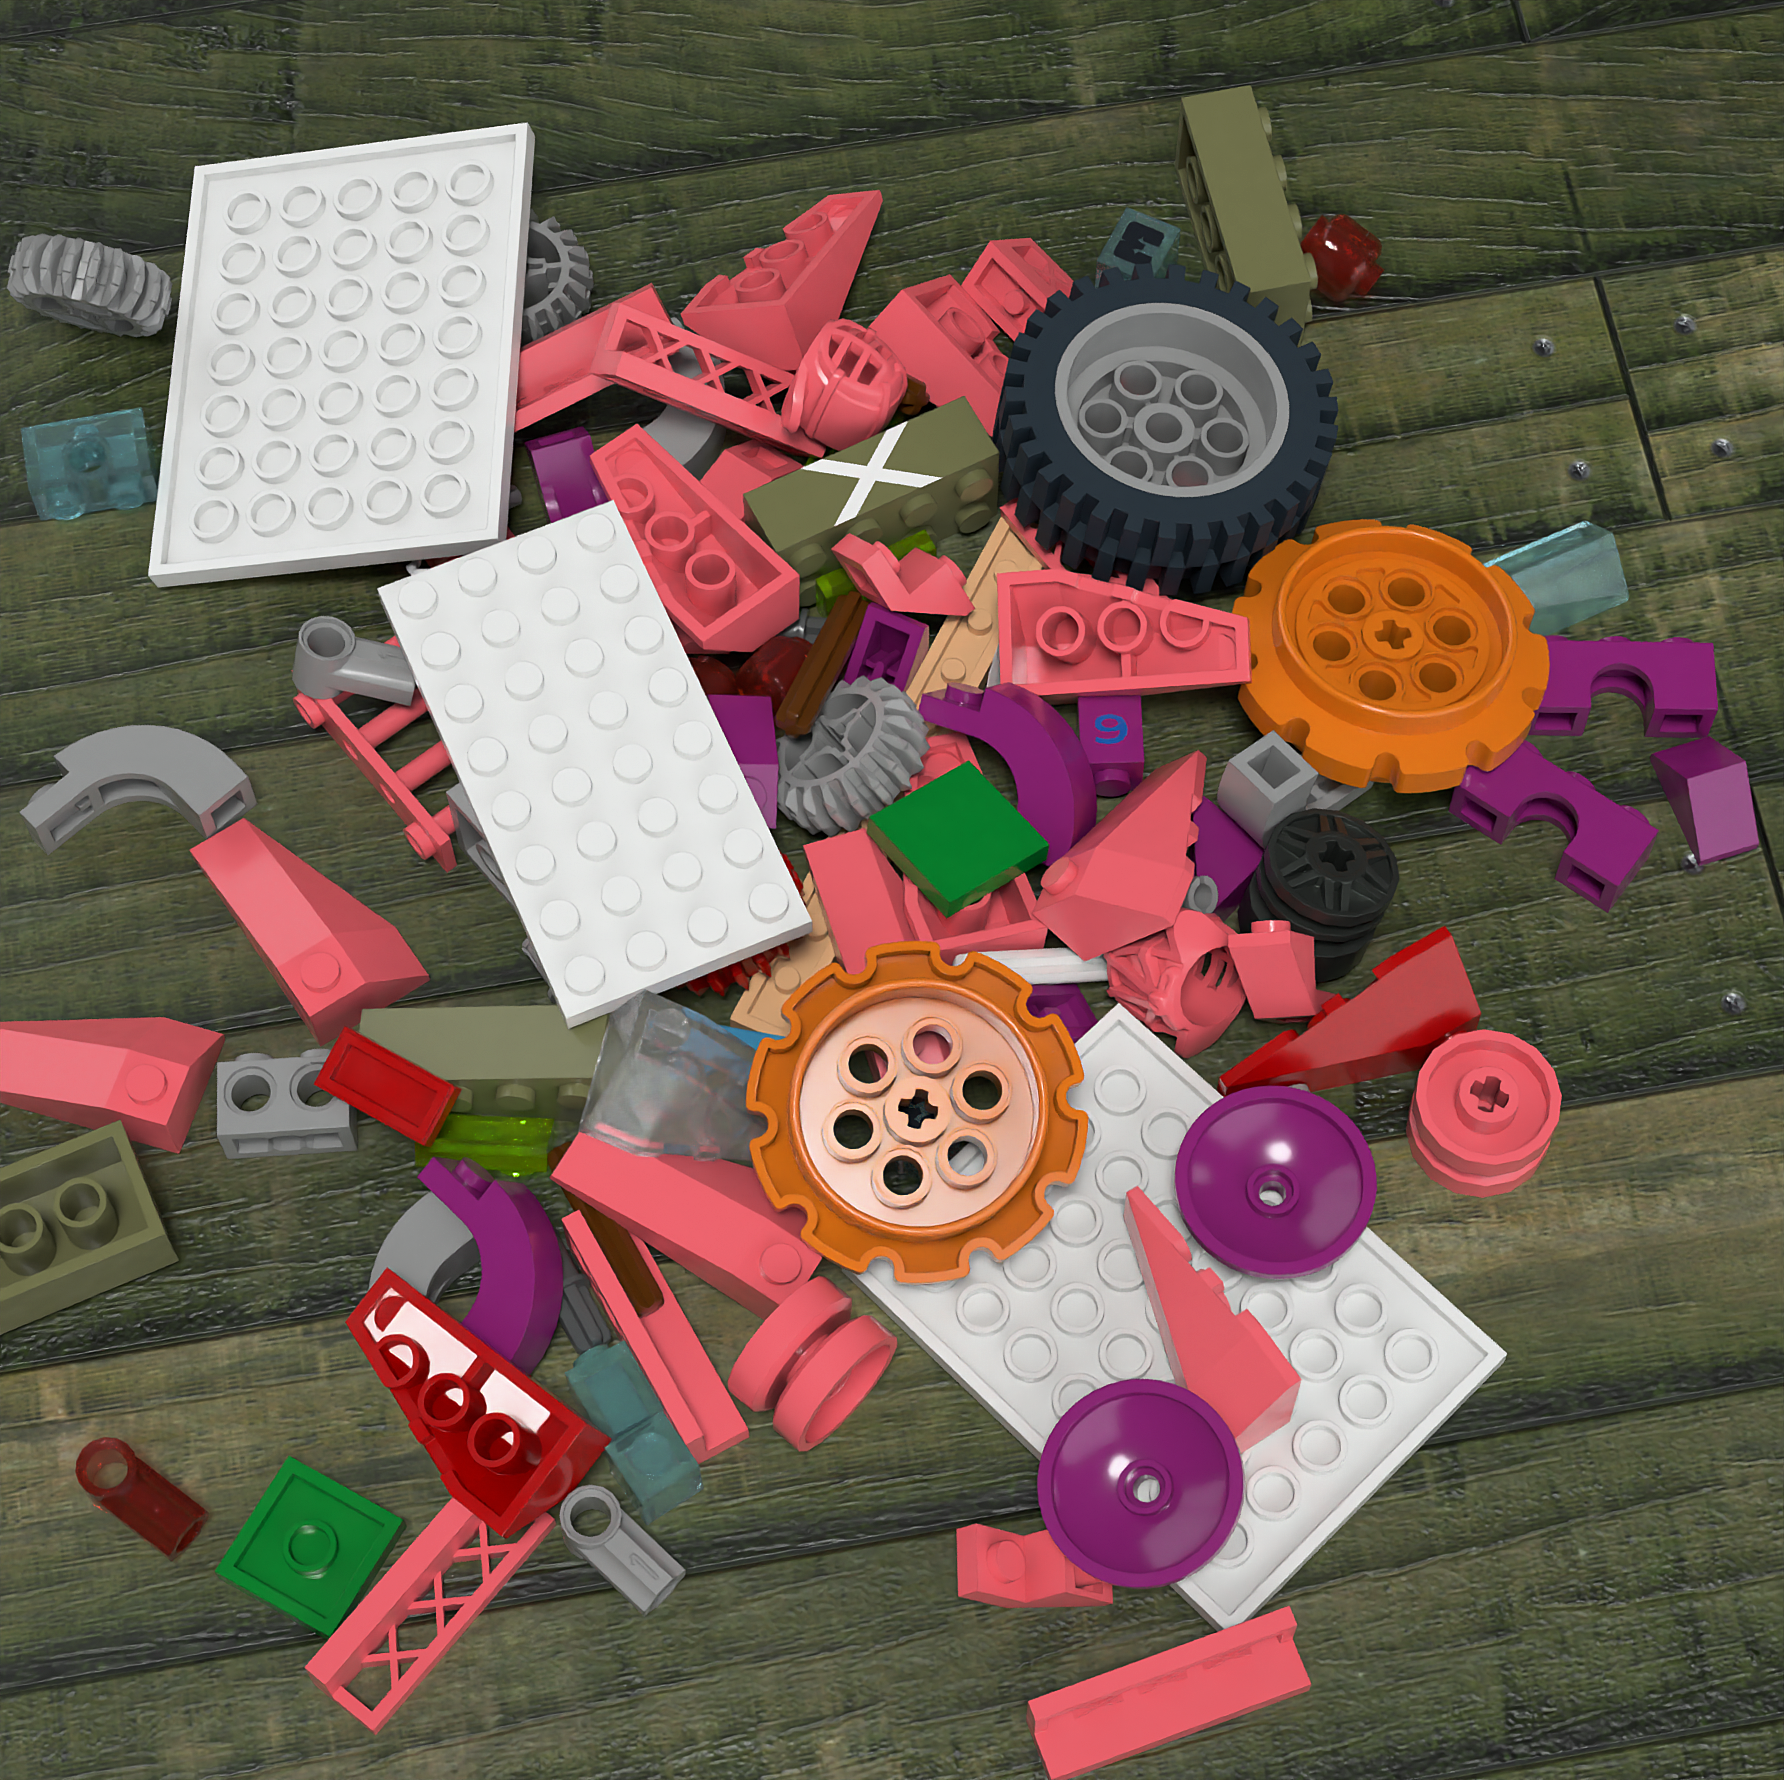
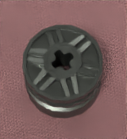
M1312 808L1290 814L1275 827L1260 863L1255 869L1237 911L1240 934L1251 933L1252 922L1266 920L1290 921L1291 931L1314 937L1316 982H1325L1343 977L1360 963L1373 937L1376 926L1381 922L1385 910L1393 899L1400 879L1396 856L1383 836L1363 820L1341 811Z

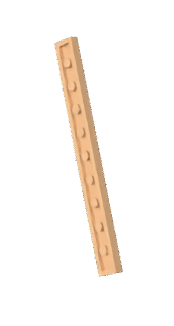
M1002 517L999 519L967 579V584L963 586V590L975 609L967 616L948 615L906 691L907 695L917 705V710H919L923 693L945 689L949 682L967 684L983 690L999 644L997 573L1045 570ZM1033 522L1029 525L1032 528L1038 529L1039 524ZM1053 545V546L1050 548V550H1051V552H1052L1053 554H1054V551H1055V545ZM924 721L929 728L925 738L957 732ZM903 791L893 799V802L903 798ZM868 819L862 820L856 830L865 828L867 831ZM842 827V829L834 836L845 834L849 831ZM879 847L886 859L891 863L892 859ZM810 871L803 882L805 895L802 898L806 903V909L812 920L813 932L802 936L803 938L786 942L790 948V959L775 958L770 962L772 977L762 974L760 971L752 976L749 990L745 989L730 1017V1027L787 1037L790 1033V1027L781 1017V1007L797 988L819 970L831 963H837Z

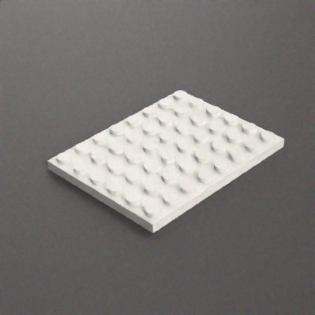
M528 122L195 166L148 572L149 578L158 588L468 555L506 540L535 135Z
M1118 1003L1075 1043L1084 1072V1080L1078 1087L1067 1091L1066 1099L1072 1108L1083 1110L1088 1114V1133L1085 1151L1075 1181L1070 1186L1050 1185L1046 1187L1044 1192L1045 1199L1053 1208L1054 1216L1027 1245L1000 1263L993 1261L991 1256L985 1251H973L969 1255V1274L963 1279L932 1285L897 1284L893 1280L891 1265L883 1259H876L870 1262L867 1270L861 1275L843 1268L842 1272L1040 1461L1047 1439L1061 1417L1076 1402L1094 1390L1108 1384L1131 1379L1161 1380L1176 1385L1123 1217L1126 1192L1138 1186L1185 1239L1192 1256L1189 1264L1196 1272L1210 1267L1223 1281L1225 1289L1223 1292L1234 1315L1236 1316L1245 1309H1248L1302 1379L1290 1422L1241 1453L1245 1472L1244 1503L1240 1518L1229 1541L1220 1553L1200 1571L1184 1580L1170 1584L1214 1629L1221 1631L1250 1620L1504 1363L1507 1353L1368 1227H1366L1353 1248L1341 1259L1321 1271L1298 1278L1265 1279L1250 1276L1227 1267L1208 1254L1190 1234L1180 1215L1175 1197L1174 1173L1180 1145L1187 1131L1208 1107L1224 1097ZM969 1142L949 1161V1165L955 1172L966 1176L977 1174L982 1170L984 1164L982 1151L972 1142ZM1267 1190L1260 1194L1261 1200L1270 1206L1279 1205L1284 1201L1282 1196L1273 1190ZM1154 1479L1145 1480L1138 1488V1498L1142 1502H1151L1160 1493V1484Z

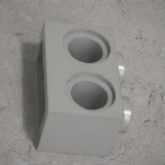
M311 1049L303 1052L300 1057L273 1058L263 1053H248L238 1056L235 1061L217 1062V1137L227 1159L358 1151L357 1108L335 1096L330 1102L320 1107H311L305 1104L313 1093L323 1090L315 1086L314 1082L331 1052L330 1049ZM263 1094L270 1097L268 1102L258 1110L244 1111L240 1109L243 1102L253 1095Z

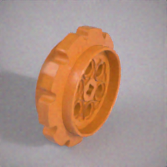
M1375 519L1347 520L1318 526L1315 528L1312 542L1309 545L1300 544L1292 539L1278 544L1275 550L1263 556L1248 574L1244 597H1238L1235 600L1232 614L1250 619L1252 683L1240 685L1238 700L1259 731L1265 736L1274 730L1285 742L1292 743L1302 752L1301 757L1322 776L1358 788H1366L1369 781L1391 783L1394 791L1397 793L1432 792L1458 786L1462 783L1468 765L1476 766L1483 771H1491L1502 764L1519 748L1528 736L1535 716L1534 711L1539 709L1547 688L1550 667L1547 640L1544 636L1529 631L1535 609L1521 588L1499 566L1485 567L1471 555L1472 548L1469 545L1441 532L1414 524L1407 525L1406 528L1382 526L1381 522Z
M899 941L872 946L865 952V969L861 973L848 974L840 964L831 963L807 979L790 995L781 1007V1017L790 1027V1033L787 1037L779 1040L765 1037L760 1041L750 1069L745 1109L751 1115L762 1117L767 1122L768 1129L762 1136L753 1138L749 1143L752 1164L758 1181L774 1210L782 1212L790 1207H796L805 1213L807 1223L801 1230L800 1239L810 1249L829 1262L847 1271L861 1275L867 1270L870 1262L876 1259H883L893 1269L894 1282L903 1285H932L963 1279L970 1272L969 1255L973 1251H985L991 1256L993 1261L1000 1263L1027 1245L1054 1216L1053 1208L1045 1199L1044 1192L1046 1187L1050 1185L1068 1187L1075 1181L1085 1151L1089 1117L1085 1111L1076 1110L1068 1104L1066 1093L1069 1089L1078 1087L1084 1080L1081 1060L1067 1028L1057 1014L1052 1013L1045 1017L1037 1018L1029 1013L1026 1002L1032 994V985L1004 964L976 951H971L967 954L962 964L950 966L941 959L939 944L932 941ZM926 1031L937 1032L948 1042L950 1047L949 1057L938 1064L925 1063L916 1056L913 1049V1039ZM868 1050L880 1055L886 1066L884 1077L870 1084L862 1083L855 1079L850 1073L848 1062L857 1052ZM981 1076L992 1081L998 1090L999 1098L997 1104L987 1110L972 1108L963 1097L962 1087L966 1080ZM914 1096L925 1099V1110L934 1114V1119H924L919 1129L907 1126L909 1121L908 1115L898 1111V1105L909 1106ZM845 1115H856L863 1118L871 1129L870 1141L859 1149L843 1147L837 1142L833 1132V1126L838 1119ZM960 1141H968L977 1145L982 1151L984 1158L982 1170L970 1176L960 1175L955 1172L949 1165L947 1158L949 1147ZM897 1160L913 1164L920 1175L919 1188L909 1195H897L891 1192L885 1186L883 1180L884 1168L889 1163Z

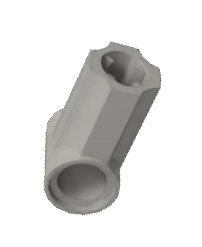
M329 616L311 618L302 625L299 631L292 669V680L296 688L304 695L314 699H329L338 696L343 691L408 706L411 705L416 682L401 647L355 637L351 627L344 621Z
M596 1485L578 1487L569 1493L563 1501L559 1515L564 1544L570 1553L586 1560L644 1617L657 1608L674 1591L677 1584L685 1576L686 1570L620 1508V1504L613 1493L604 1487ZM590 1509L600 1510L608 1516L610 1525L606 1531L598 1536H583L576 1532L572 1526L577 1515Z

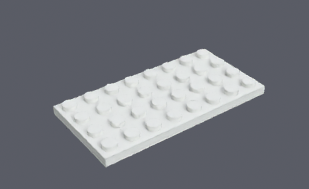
M614 500L377 588L383 609L568 1029L813 932L811 917Z

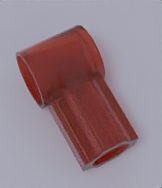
M103 1437L85 1446L77 1458L76 1476L82 1490L92 1505L105 1513L111 1514L171 1562L178 1555L184 1553L200 1535L203 1525L209 1518L208 1511L139 1459L127 1443L117 1438ZM114 1462L128 1466L127 1475L119 1485L109 1489L99 1488L94 1485L95 1476L104 1465Z

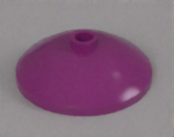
M1258 1086L1240 1090L1218 1100L1194 1121L1187 1131L1177 1155L1174 1189L1176 1202L1184 1224L1197 1243L1213 1258L1231 1269L1250 1276L1265 1279H1291L1321 1271L1341 1259L1353 1248L1362 1236L1371 1218L1376 1199L1377 1176L1372 1153L1365 1138L1343 1111L1329 1101L1308 1091L1286 1086ZM1267 1190H1273L1278 1192L1284 1201L1279 1205L1270 1206L1261 1200L1260 1194Z
M1124 1380L1108 1384L1084 1396L1055 1425L1044 1446L1037 1476L1038 1501L1042 1518L1053 1541L1061 1552L1081 1570L1098 1580L1119 1587L1132 1589L1158 1588L1177 1583L1197 1573L1209 1564L1227 1544L1236 1528L1244 1503V1464L1236 1439L1228 1425L1198 1395L1183 1387L1161 1380ZM1148 1479L1157 1480L1160 1484L1158 1497L1151 1502L1140 1501L1138 1498L1140 1484Z

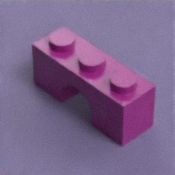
M1559 635L1544 636L1549 649V679L1541 705L1538 710L1534 711L1535 716L1528 735L1582 736L1591 711V698L1602 693L1611 692L1627 696L1638 705L1643 715L1645 737H1708L1718 711L1713 643L1693 642L1684 637L1668 638L1661 642H1638L1621 636L1605 637L1599 641L1568 640L1566 637Z
M1526 740L1508 759L1491 771H1483L1476 766L1470 765L1465 772L1462 783L1454 788L1448 811L1500 845L1511 831L1523 822L1543 820L1557 826L1565 834L1569 845L1563 852L1554 879L1607 913L1649 858L1659 832L1658 829L1650 825L1647 818L1637 809L1628 805L1616 804L1597 792L1593 784L1581 774L1573 771L1565 772L1543 758L1540 751Z

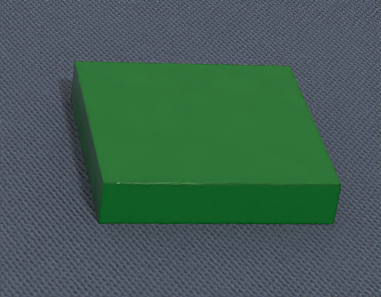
M969 760L869 816L866 832L946 918L1047 860L1050 845Z
M288 1456L214 1572L220 1580L322 1638L329 1640L360 1603L406 1529L404 1519Z

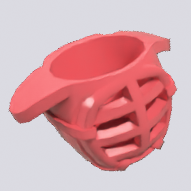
M830 319L809 347L790 384L781 409V424L792 434L797 431L800 425L805 430L806 436L811 439L816 438L828 447L838 451L881 433L891 422L905 396L908 386L905 367L889 346L875 335L877 331L871 328L866 329L848 319Z
M1181 907L1173 926L1103 955L1107 961V976L1110 986L1106 991L1109 997H1114L1135 1018L1142 1021L1146 1028L1153 1032H1165L1176 1036L1175 1054L1187 1059L1195 1056L1220 1038L1235 1019L1247 998L1228 948V935L1237 933L1224 924L1215 913L1203 914L1194 909ZM1209 952L1212 954L1211 963L1204 976L1201 971L1205 955ZM1225 962H1227L1226 971L1222 978V981L1219 986H1215L1222 973Z

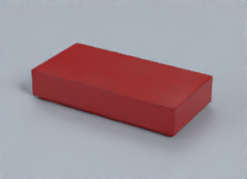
M344 1026L314 1082L315 1086L427 1147H432L462 1088L347 1026Z

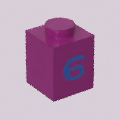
M1141 695L1078 697L1076 736L1088 757L1094 777L1096 794L1114 797L1134 790L1142 782L1144 770Z

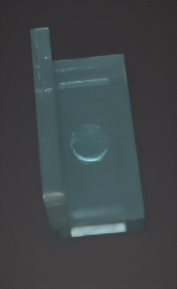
M1582 521L1483 563L1485 567L1499 566L1521 588L1535 609L1529 631L1542 636L1550 635L1620 605L1629 599V592L1613 533L1588 521Z

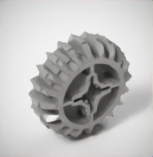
M533 209L530 210L520 348L582 318L581 314L589 313L592 304L591 293L594 287L593 272L589 270L588 254L584 250V246H578L577 237L573 234L572 229L561 231L560 224L557 223L554 216L539 224L538 216Z
M43 233L24 237L21 242H18L15 255L11 256L7 272L10 275L7 285L10 295L27 309L36 310L41 316L52 317L59 320L60 323H69L78 326L80 329L87 328L99 333H113L120 337L123 334L136 338L143 335L156 334L158 330L162 329L165 316L168 317L172 302L170 293L173 284L170 281V277L163 270H160L155 263L146 262L141 256L125 253L121 248H111L103 245L101 242L93 243L79 237L74 239L60 234L49 236Z
M863 675L857 678L852 685L843 680L838 682L834 691L829 694L808 734H800L795 739L786 736L785 733L783 737L776 739L779 763L777 807L789 820H794L801 828H806L812 835L823 831L832 837L842 827L849 832L855 831L862 820L869 819V816L894 803L893 799L901 791L912 789L909 778L911 775L921 772L924 768L920 757L926 754L930 748L925 739L929 728L924 723L921 713L916 709L917 705L905 691L901 692L895 685L888 684L882 677L870 681Z

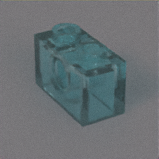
M142 407L21 428L28 490L41 521L48 519L71 520L81 516L83 513L111 508L129 510L137 508L146 502L157 501L159 482L153 440ZM101 466L95 471L84 472L90 467Z

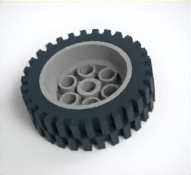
M1152 263L1135 264L1131 280L1124 281L1119 267L1102 270L1098 289H1096L1088 276L1082 277L1073 282L1069 298L1061 290H1058L1047 298L1044 313L1036 309L1027 319L1025 332H1019L1013 344L1011 357L1008 359L993 428L992 442L996 444V448L999 451L998 473L1004 472L1000 488L1006 501L1018 498L1014 515L1023 527L1038 519L1040 520L1035 540L1046 550H1049L1059 540L1062 541L1065 547L1061 561L1075 570L1084 557L1094 561L1095 566L1091 577L1093 579L1108 583L1112 571L1116 570L1128 574L1125 585L1127 587L1142 591L1146 578L1159 579V595H1177L1181 580L1190 578L1194 594L1211 591L1216 573L1219 572L1226 587L1242 582L1247 565L1252 569L1263 556L1275 550L1278 544L1288 539L1293 540L1296 533L1301 534L1307 524L1311 510H1313L1336 442L1338 425H1334L1338 414L1337 397H1329L1333 385L1329 369L1316 371L1321 353L1314 342L1297 348L1303 328L1292 317L1278 326L1275 323V318L1279 306L1265 297L1255 308L1247 303L1251 288L1238 281H1235L1230 292L1226 293L1216 289L1219 278L1217 273L1203 270L1199 283L1185 281L1186 266L1169 264L1165 278H1154Z

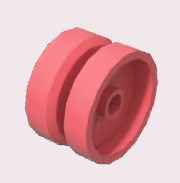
M1482 1029L1453 1036L1432 1051L1418 1074L1415 1091L1409 1105L1406 1135L1413 1158L1431 1180L1454 1193L1484 1198L1511 1192L1534 1175L1547 1153L1551 1138L1559 1122L1562 1094L1554 1069L1537 1048L1510 1033Z
M818 1276L803 1284L786 1298L764 1321L746 1344L735 1362L727 1381L729 1391L753 1412H764L775 1408L773 1429L799 1452L808 1451L817 1446L842 1425L877 1384L890 1364L897 1348V1337L873 1316L862 1315L850 1320L852 1298L830 1279Z

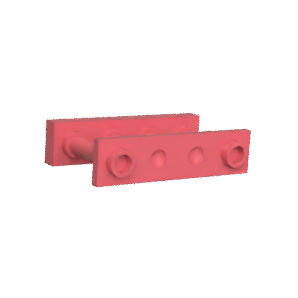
M396 636L385 642V644L400 647ZM419 688L414 690L410 706L395 703L359 729L352 724L337 706L355 693L343 691L333 698L314 699L304 695L297 689L298 695L293 698V703L300 715L311 728L315 729L320 725L325 728L407 825L403 832L416 853L424 860L433 856L447 873L455 868L457 863L451 839L449 838V835L455 832V827L449 805L434 816H431L411 793L451 764L442 741L433 745L395 773L374 749L428 711Z

